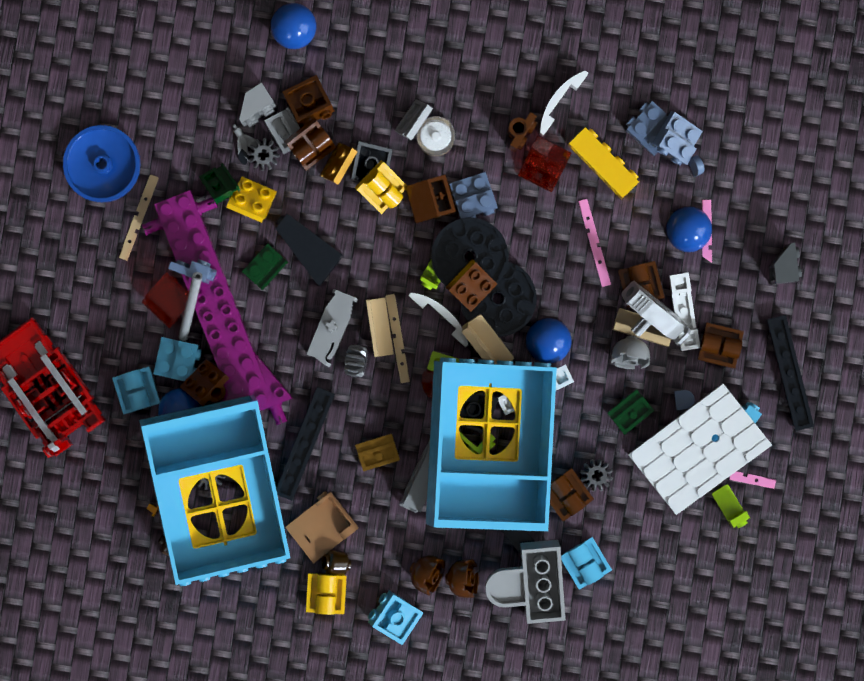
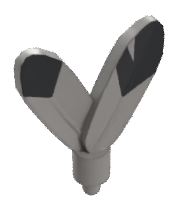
M233 124V132L238 138V157L240 162L246 165L249 159V155H247L248 147L250 144L258 147L255 142L256 139L244 134L240 127L238 128Z

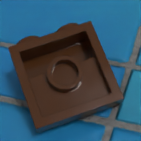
M317 75L283 91L300 128L313 118L316 120H326L335 112Z

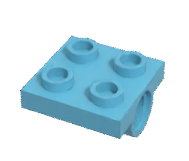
M150 367L134 370L112 378L123 415L160 403Z
M593 537L561 555L563 564L579 590L596 582L612 571Z

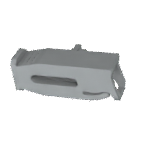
M632 281L622 291L621 295L625 303L642 316L631 329L635 335L640 337L650 325H653L666 337L672 339L677 345H680L690 335L691 331L684 321L646 289L637 284V282ZM684 332L685 334L679 339L678 336Z
M335 289L332 291L335 295L324 310L307 355L315 357L328 367H331V364L326 361V356L330 352L333 343L334 347L327 359L331 360L336 354L351 318L353 302L357 303L358 301L357 298Z
M430 439L399 503L400 506L415 513L421 512L427 500Z

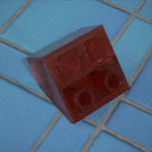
M537 136L518 176L552 192L571 156V152Z
M166 272L146 294L142 303L170 329L183 316L189 291L184 289L175 277Z

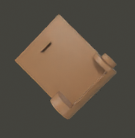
M324 491L317 497V503L285 527L313 564L359 528L332 492L327 493Z

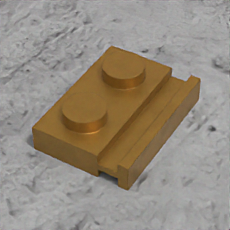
M338 143L320 176L339 185L358 151Z
M392 434L355 445L363 472L400 460Z

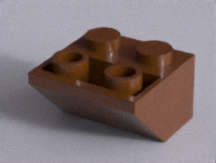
M446 175L405 186L415 224L456 212Z

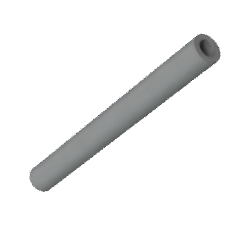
M199 272L193 273L178 335V338L182 341L188 339L202 281V274Z

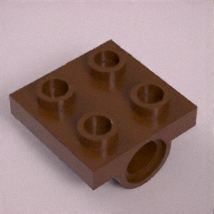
M532 112L529 113L526 120L515 118L509 124L508 136L513 140L509 149L515 153L517 149L522 150L527 142L525 136L527 133L532 134L538 123L535 121L537 116ZM520 126L523 129V132L516 133L514 132L513 127Z
M315 118L284 141L306 171L336 148L332 139Z
M472 259L446 288L472 312L493 290L497 283Z
M655 261L618 270L622 290L632 281H635L658 300L665 298Z
M706 322L697 360L735 369L742 349L744 331Z
M205 359L184 381L180 388L201 406H204L209 400L216 403L224 398L226 389L223 385L230 378Z
M572 468L551 482L550 505L562 521L575 515L594 500Z

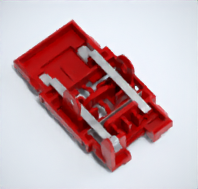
M32 317L0 340V383L2 382L3 384L1 390L36 439L41 437L44 444L42 450L50 458L59 455L73 445L67 436L79 427L85 425L86 431L91 432L105 422L106 419L101 415L102 412L98 406L92 401L95 397L89 394L90 390L64 354L60 353L61 349L52 346L53 343L50 338L44 333L34 317ZM65 363L66 366L58 371L57 369ZM41 374H43L45 377L49 374H52V376L48 378V380L52 384L50 388H47V386L44 384L43 380L40 377ZM34 379H37L41 387L44 389L43 393L40 391L39 388H34L28 393L24 394V392H26L35 385L33 382ZM54 391H57L60 397H66L62 400L64 403L62 406L52 395ZM47 396H49L53 404L58 409H56L55 411H53L52 408L49 409L51 405L46 399Z

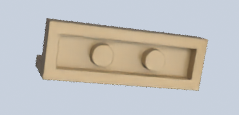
M386 298L368 299L366 304L374 357L394 355Z
M622 308L618 310L612 330L669 347L671 339L662 334L653 325H650L640 337L635 335L631 329L642 316Z
M482 314L477 315L462 326L461 332L483 360H494V364H497V360L512 361L514 359V356Z

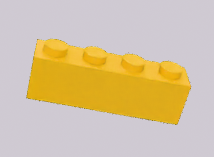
M585 127L568 146L622 199L639 183L637 174L631 169L628 171L623 166L625 164L619 156L614 157L610 153L611 148L605 142L601 144L596 139L598 135L591 128L588 130Z

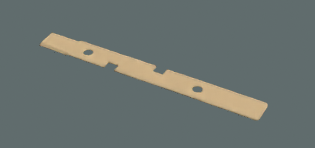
M150 175L136 210L139 214L138 216L134 215L119 258L127 261L137 237L135 230L140 229L159 179L156 176Z
M395 294L386 295L392 334H396L393 342L400 382H410L406 355L401 352L404 349Z

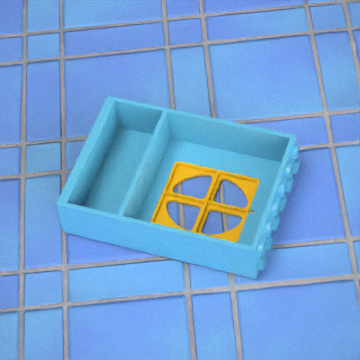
M440 358V361H434L426 507L427 525L436 528L548 531L557 368L551 367V363L534 362V366H532V362L515 361V365H513V361L497 360V364H494V360L478 359V363H475V359H459V362H456L455 358ZM484 391V417L482 419L461 418L460 411L465 401L475 392ZM498 391L507 397L515 412L514 420L492 419L493 392ZM461 425L483 427V443L480 454L473 453L462 441L459 432ZM494 426L513 427L514 435L507 447L498 454H490L491 428Z
M254 395L139 420L176 585L187 586L191 584V581L199 580V582H203L217 575L218 577H225L234 571L242 573L248 571V568L251 567L263 568L268 563L275 562V564H280L290 558L258 400ZM220 474L231 477L241 486L244 496L228 501H220L215 477ZM207 478L213 500L212 504L193 509L188 508V498L193 486L200 479ZM245 504L247 506V515L243 525L235 534L228 535L222 511L225 508ZM215 512L220 536L216 539L204 536L193 526L191 517Z

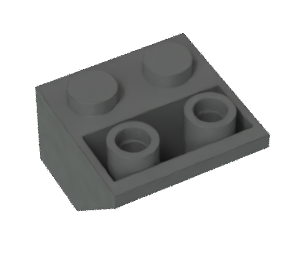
M795 242L785 245L768 266L770 285L794 283L799 281V277H802L801 266H798L797 263L800 252Z

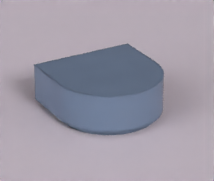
M693 156L688 164L693 176L696 177L704 173V164L699 156Z
M674 391L676 410L689 409L693 406L695 398L690 391Z

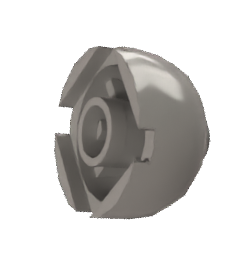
M627 336L615 344L612 350L611 363L615 362L616 367L623 369H635V366L641 365L642 369L650 364V351L647 345L637 339L636 336Z

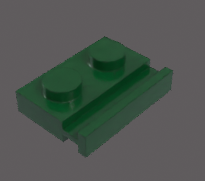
M223 163L220 164L219 168L216 169L215 167L199 176L216 204L232 196L236 190L240 191L238 184Z
M267 244L242 272L261 290H264L289 262Z
M636 389L607 412V414L625 435L654 412V410Z

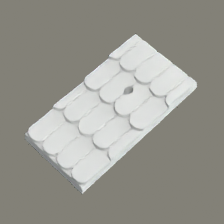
M721 384L628 455L677 515L772 446V444L725 385ZM716 434L718 439L713 442L712 436Z

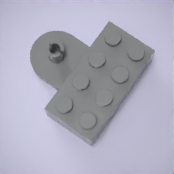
M548 540L520 543L521 566L500 568L493 571L485 583L488 599L498 607L524 606L527 624L565 621L559 541Z

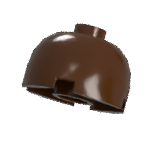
M428 555L419 558L417 562H413L409 570L413 586L426 595H430L429 592L433 593L443 577V574L439 573L441 568L445 569V561L436 556Z
M473 559L455 562L445 576L446 584L449 585L452 593L458 597L474 598L473 594H477L479 574L474 571V567H477V564Z

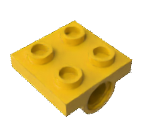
M381 160L357 184L355 189L382 214L388 207L394 208L401 202L403 198L402 193L406 190L405 186L407 185Z
M242 176L238 183L240 191L236 190L233 192L226 208L262 223L269 213L277 191Z
M308 573L306 612L328 615L345 614L347 575L333 576Z

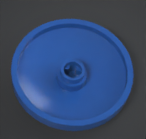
M97 125L82 130L69 142L63 157V170L68 184L78 195L93 202H111L123 197L133 188L140 173L141 162L136 145L128 135L111 126Z

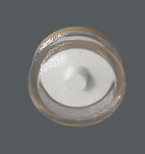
M439 116L427 118L417 132L419 147L423 152L431 156L446 154L452 148L455 141V130L452 124L447 119Z

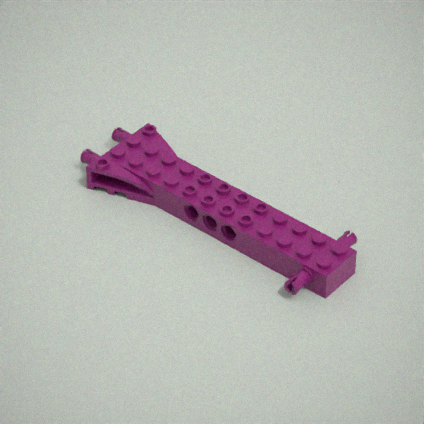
M190 190L154 204L158 213V219L142 224L143 229H146L144 230L146 236L162 229L165 231L176 261L180 260L191 265L192 261L197 262L199 259L211 264L210 268L217 270L214 281H210L209 284L201 282L195 310L218 369L230 378L223 385L226 389V394L219 402L254 395L258 400L259 410H271L276 425L281 424V421L282 423L288 421L281 405L283 402L293 399V397L255 353L202 218V213L218 208V205L213 203L215 201L212 197L197 202ZM182 275L189 292L192 278Z

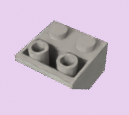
M262 83L245 93L239 118L244 127L247 125L252 127L259 122L258 118L263 115L267 117L275 112L274 108H276V105Z

